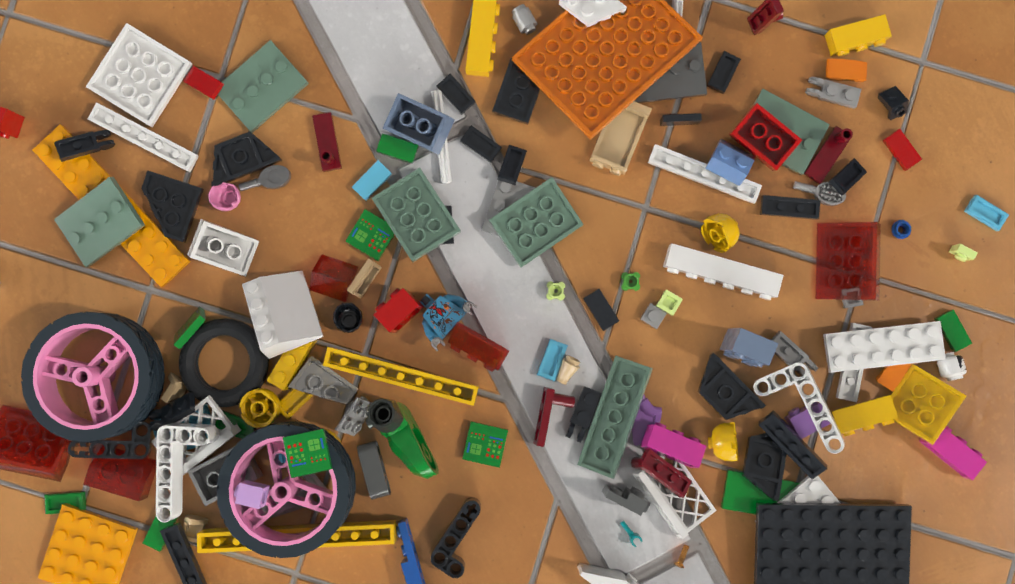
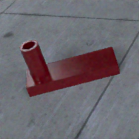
M765 0L747 18L754 35L761 33L771 23L783 19L784 9L780 0Z
M332 113L313 115L322 171L328 172L342 169Z
M835 126L805 170L804 175L821 184L852 138L853 132L848 128L842 130Z
M543 388L533 444L541 447L545 446L552 404L573 408L575 404L574 396L557 394L555 389Z
M650 448L645 449L641 457H634L631 460L633 468L644 470L679 498L685 497L692 480Z

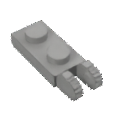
M809 77L808 82L821 86V89L806 88L805 93L807 95L853 109L857 107L861 89L826 79L823 80L822 78Z
M778 331L771 339L779 343L775 354L788 366L799 362L805 363L811 370L816 371L818 369L816 364L809 359V356L783 332ZM801 366L795 368L799 375L803 376L805 374Z

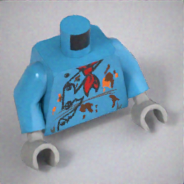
M426 294L420 300V303L427 309L422 315L424 317L422 324L425 335L431 342V346L436 351H439L437 349L439 343L445 346L443 339L466 313L473 315L470 312V308L472 306L477 308V305L456 295L446 294L443 297L440 295L434 300Z

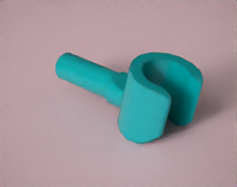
M623 520L620 524L629 535L630 543L636 547L633 540L639 538L642 542V538L638 533H634Z

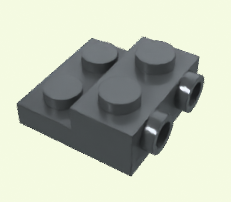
M611 484L610 487L605 485L602 490L606 498L640 516L649 509L651 502L645 498V494L641 490L633 486L631 489L626 487L622 491L619 487Z

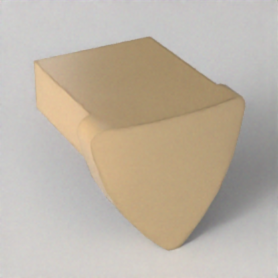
M172 372L168 375V380L171 383L161 398L166 403H171L182 397L187 391L182 379Z
M187 514L185 515L183 530L188 541L197 543V533L205 529L208 519L198 515Z

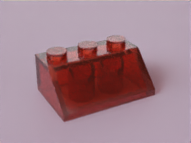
M457 322L448 340L452 350L458 353L461 350L468 354V359L474 362L480 360L485 363L483 367L492 372L495 369L497 371L500 369L510 351L460 322Z
M102 445L97 455L103 454L105 451L104 445ZM115 449L118 455L125 453V450ZM148 457L145 459L94 458L88 467L83 485L136 501L148 498L155 476L156 460Z

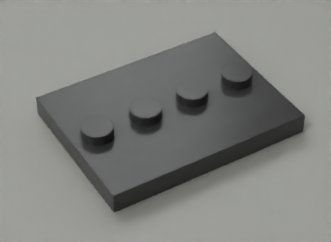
M701 42L642 93L635 102L645 103L707 95Z

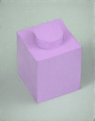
M249 480L240 482L234 492L236 497L235 504L256 509L264 507L270 485Z

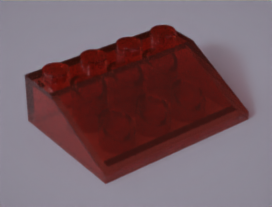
M878 222L817 223L816 299L879 301L881 224ZM842 289H860V296H858V291L847 292V296L842 295Z
M2 405L0 409V469L61 482L69 464L70 454L68 453V446L72 441L57 436L40 425L30 410Z

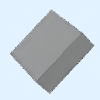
M860 286L840 290L843 308L864 305Z

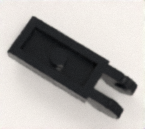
M106 129L54 142L61 162L99 152L100 150H107L115 146L113 140L97 142V140H103L111 136L110 131Z
M586 386L583 387L565 437L570 438L576 424L582 427L577 436V442H582L602 393Z
M189 392L161 409L153 410L149 414V418L154 421L149 424V429L158 431L161 426L176 423L194 413L195 395Z

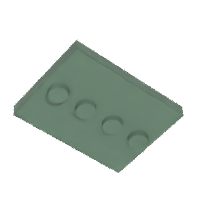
M270 40L222 81L224 86L218 95L250 132L253 133L309 83Z
M762 89L754 104L758 103L802 139L801 143L782 165L803 175L830 124Z
M418 168L372 197V200L412 262H415L461 232L421 168Z
M108 177L54 219L85 267L93 265L145 226L114 177Z
M553 177L489 219V222L520 268L584 225Z

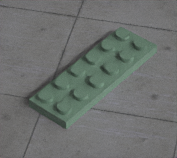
M615 355L577 465L611 479L615 478L653 368Z

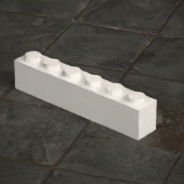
M676 244L669 245L663 265L664 268H668L667 272L678 274L679 272L686 273L685 277L691 279L700 277L704 279L705 283L713 285L716 282L721 283L723 288L734 290V287L739 288L741 293L748 295L753 293L760 294L759 298L765 300L778 297L784 276Z

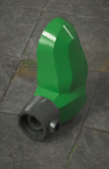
M378 399L371 403L368 408L367 418H365L367 426L370 429L375 427L382 436L388 439L392 452L414 475L426 479L439 474L436 460L410 410L404 404L395 400Z

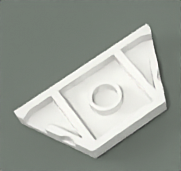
M559 0V5L587 27L595 25L599 21L607 20L616 13H624L627 9V6L619 0Z

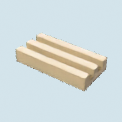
M368 258L347 291L361 299L382 267Z

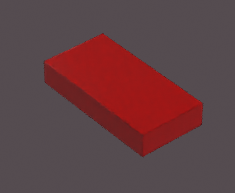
M195 66L191 68L183 81L215 100L224 86L221 81Z
M898 129L882 140L904 171L922 160L901 129Z

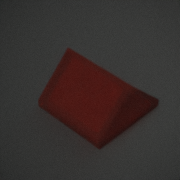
M322 254L312 270L309 290L346 302L349 295L347 289L355 278L358 266Z

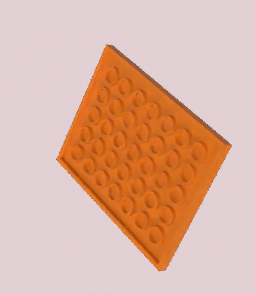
M619 0L627 6L624 13H616L611 18L599 21L590 27H587L565 10L512 57V61L591 140L702 41L703 37L665 0Z

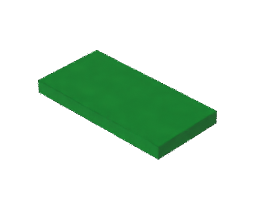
M727 469L721 503L722 509L756 515V503H777L743 477L742 472ZM782 480L779 501L800 482Z

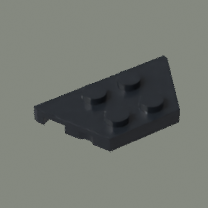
M249 131L214 146L215 160L213 161L212 170H214L211 186H218L222 182L229 183L282 161V159Z
M712 352L710 354L698 393L725 420L753 410L762 409L766 406L715 353Z
M767 433L748 437L742 476L773 501L779 502L787 454Z

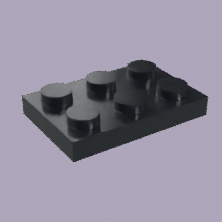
M512 58L510 59L492 113L528 125L540 88L512 61Z

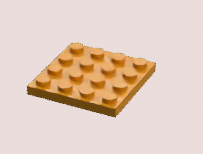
M65 503L61 507L38 578L53 584H119L138 528Z

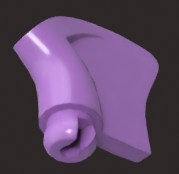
M645 395L642 398L632 427V437L635 446L642 443L647 426L655 424V422L660 423L662 407L653 406Z

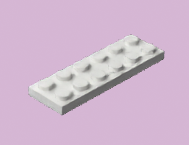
M940 321L823 334L828 373L946 360Z

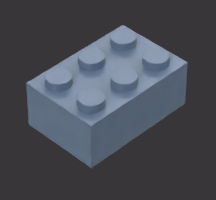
M398 93L383 129L439 155L455 119Z
M728 328L719 350L724 351L723 355L729 358L741 359V363L748 366L762 368L763 365L770 366L779 343L743 328Z

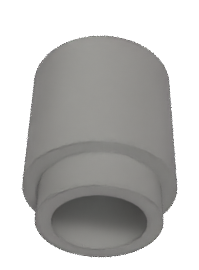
M525 4L519 5L512 10V18L522 34L526 33L528 35L536 30L537 22Z

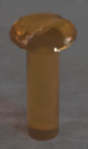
M684 544L678 562L674 563L675 566L685 568L683 563L690 546Z

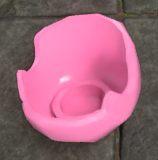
M222 182L218 186H212L208 194L209 202L212 206L221 211L235 209L241 200L239 189L234 184Z

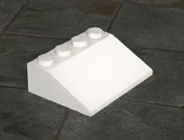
M303 271L262 276L242 284L260 351L269 359L324 337Z

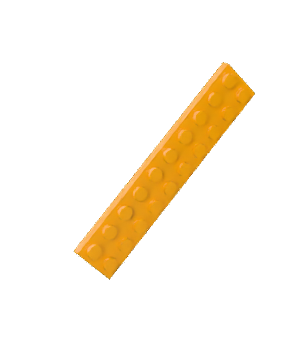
M59 124L32 151L80 200L111 176L90 154L61 162L54 142L73 137V135L63 125ZM123 190L145 226L122 242L121 245L160 287H164L191 261L170 238L164 236L162 230Z

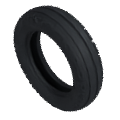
M221 318L203 323L183 345L179 355V372L187 390L193 393L199 401L204 400L210 395L219 407L239 405L242 397L247 392L261 388L269 368V358L260 351L255 330L235 319ZM222 335L231 336L239 340L246 347L250 358V367L246 378L242 383L230 390H220L210 386L203 379L198 365L199 355L205 344L211 339Z

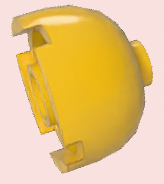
M718 213L709 216L703 221L704 224L701 226L702 235L708 245L711 242L715 246L713 248L715 251L720 253L726 252L737 243L740 234L738 223L729 215Z
M257 388L247 392L240 402L242 419L254 428L270 425L278 418L281 404L279 398L273 391L266 388Z
M735 422L719 424L713 429L712 437H708L709 449H713L714 455L723 461H738Z

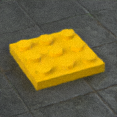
M912 364L891 394L898 418L893 420L934 445L967 396Z

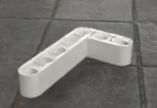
M799 362L760 378L754 383V391L759 396H767L795 384L826 449L833 454H837L844 449V439L807 365ZM797 366H802L805 369V374L802 377L795 375L794 371ZM779 374L786 376L787 380L784 385L777 383L776 379ZM761 382L768 384V390L765 393L759 390ZM811 384L814 392L811 395L805 394L803 391L804 385ZM814 402L822 404L823 409L820 413H815L812 410ZM823 420H828L831 423L832 428L830 431L822 430L821 422ZM838 439L841 447L837 450L832 449L829 444L830 440Z
M171 423L158 429L156 517L160 522L173 520L182 513L183 445L202 446L215 442L219 438V430L216 426Z

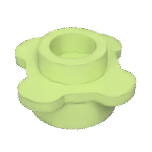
M550 281L547 283L548 293L546 297L548 300L558 299L561 301L565 298V284L563 282L553 283Z

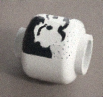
M954 352L946 353V360L937 361L940 376L947 379V381L961 379L967 372L963 357L955 355Z

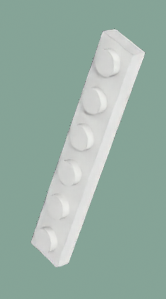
M97 102L88 117V120L188 172H191L199 157L197 154Z
M656 144L647 162L752 204L756 203L762 185L744 179L741 185L738 186L705 169L706 163Z

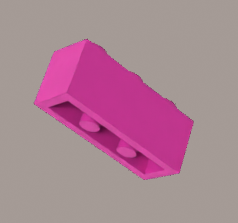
M658 422L647 426L640 447L650 448L655 453L690 468H700L706 446L700 443L701 440L694 437L686 438L683 436L684 433L677 430H667L666 425Z
M948 426L945 427L934 445L922 438L919 440L925 447L966 479L974 480L987 463L981 458L983 455L974 448L970 449L966 445L967 442L959 436H954L951 433L952 429Z

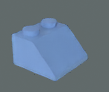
M720 139L705 169L740 186L748 175L755 161V156Z

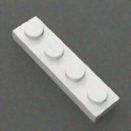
M851 323L849 331L872 329V327ZM864 369L841 371L836 398L857 402Z

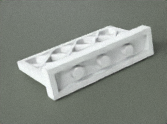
M210 395L195 406L194 413L176 423H182L183 421L184 423H189V416L193 415L198 416V424H202V417L211 418V425L215 426V421L218 419L222 420L226 427L223 430L218 429L219 438L215 442L202 445L201 447L196 445L195 452L187 451V445H183V475L241 431L237 424L234 426ZM207 402L212 408V415L203 413V405ZM156 437V438L153 439L151 442H152L153 445L157 448V437Z
M676 461L673 463V467L683 471L685 476L692 480L690 486L696 489L695 499L687 498L685 495L684 498H681V510H675L672 507V498H679L678 496L673 495L671 491L669 494L662 493L660 490L661 483L657 482L656 484L654 481L656 479L652 478L644 470L638 469L633 473L634 477L677 538L684 539L692 529L717 511L685 465ZM686 499L695 501L694 512L684 511ZM699 502H704L709 508L704 514L697 513ZM684 513L693 515L692 523L687 527L683 522Z

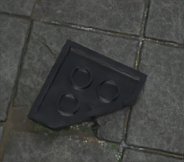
M147 170L141 189L162 227L161 230L164 236L186 243L204 189Z

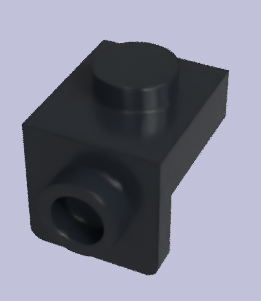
M896 86L879 93L878 99L889 111L888 118L890 120L902 117L907 113L909 100Z

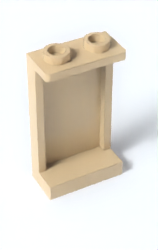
M633 101L605 126L600 133L589 160L593 162L592 165L603 169V167L608 168L612 174L617 176L625 175L652 108Z

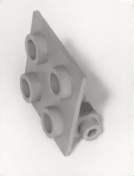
M361 396V398L357 397L335 430L355 436L361 430L365 418H367L368 408L372 402L368 401L364 396Z

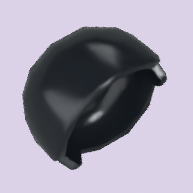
M342 303L333 312L334 324L344 333H353L359 329L363 322L362 312L354 303Z

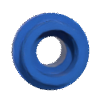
M898 220L893 223L891 232L895 238L904 239L910 235L911 226L905 220ZM899 226L903 228L902 233L898 231Z

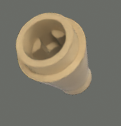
M570 355L563 358L556 380L566 385L580 368V361Z

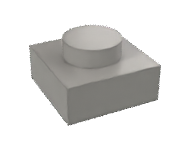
M650 303L640 320L657 329L667 313Z

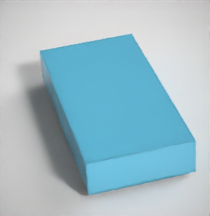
M378 160L352 188L367 201L392 173Z
M977 194L973 195L964 212L995 231H1000L1009 216L1008 213Z
M549 339L537 375L555 381L568 345Z

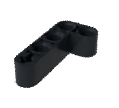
M142 421L133 426L131 441H72L68 446V453L75 458L145 459L151 453L153 430L149 429L148 423ZM142 425L148 428V432L144 436H140L137 432L138 428ZM80 443L81 447H89V451H79L78 454V451H74V448L78 447ZM98 444H103L105 447V451L101 455H97L95 452V447ZM120 444H123L126 448L125 453L122 455H118L115 451L116 447ZM139 445L146 447V453L142 456L136 453V448Z
M474 497L468 498L464 502L431 554V563L452 578H459L464 573L465 562L454 551L480 513L481 503ZM475 504L476 510L473 509L468 517L466 515L469 509L468 505L472 506ZM458 520H464L467 526L465 528H459L456 525V522ZM453 536L456 542L448 544L445 538ZM441 552L444 554L445 559L439 561L435 558V554ZM457 563L461 566V570L453 571L451 565Z

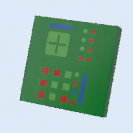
M364 209L345 242L379 261L395 234L386 221Z
M200 306L174 335V346L178 349H181L205 322V310Z
M471 421L462 459L500 468L508 429Z
M324 428L283 437L291 478L333 469Z

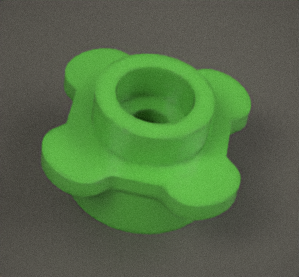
M638 272L622 273L623 284L621 288L624 291L628 289L637 291L640 289V274Z

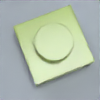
M962 244L952 245L949 251L955 255V259L962 262L974 260L978 252Z
M666 289L656 306L673 316L683 299Z

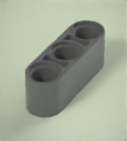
M372 441L358 445L357 451L371 500L391 495L378 442Z

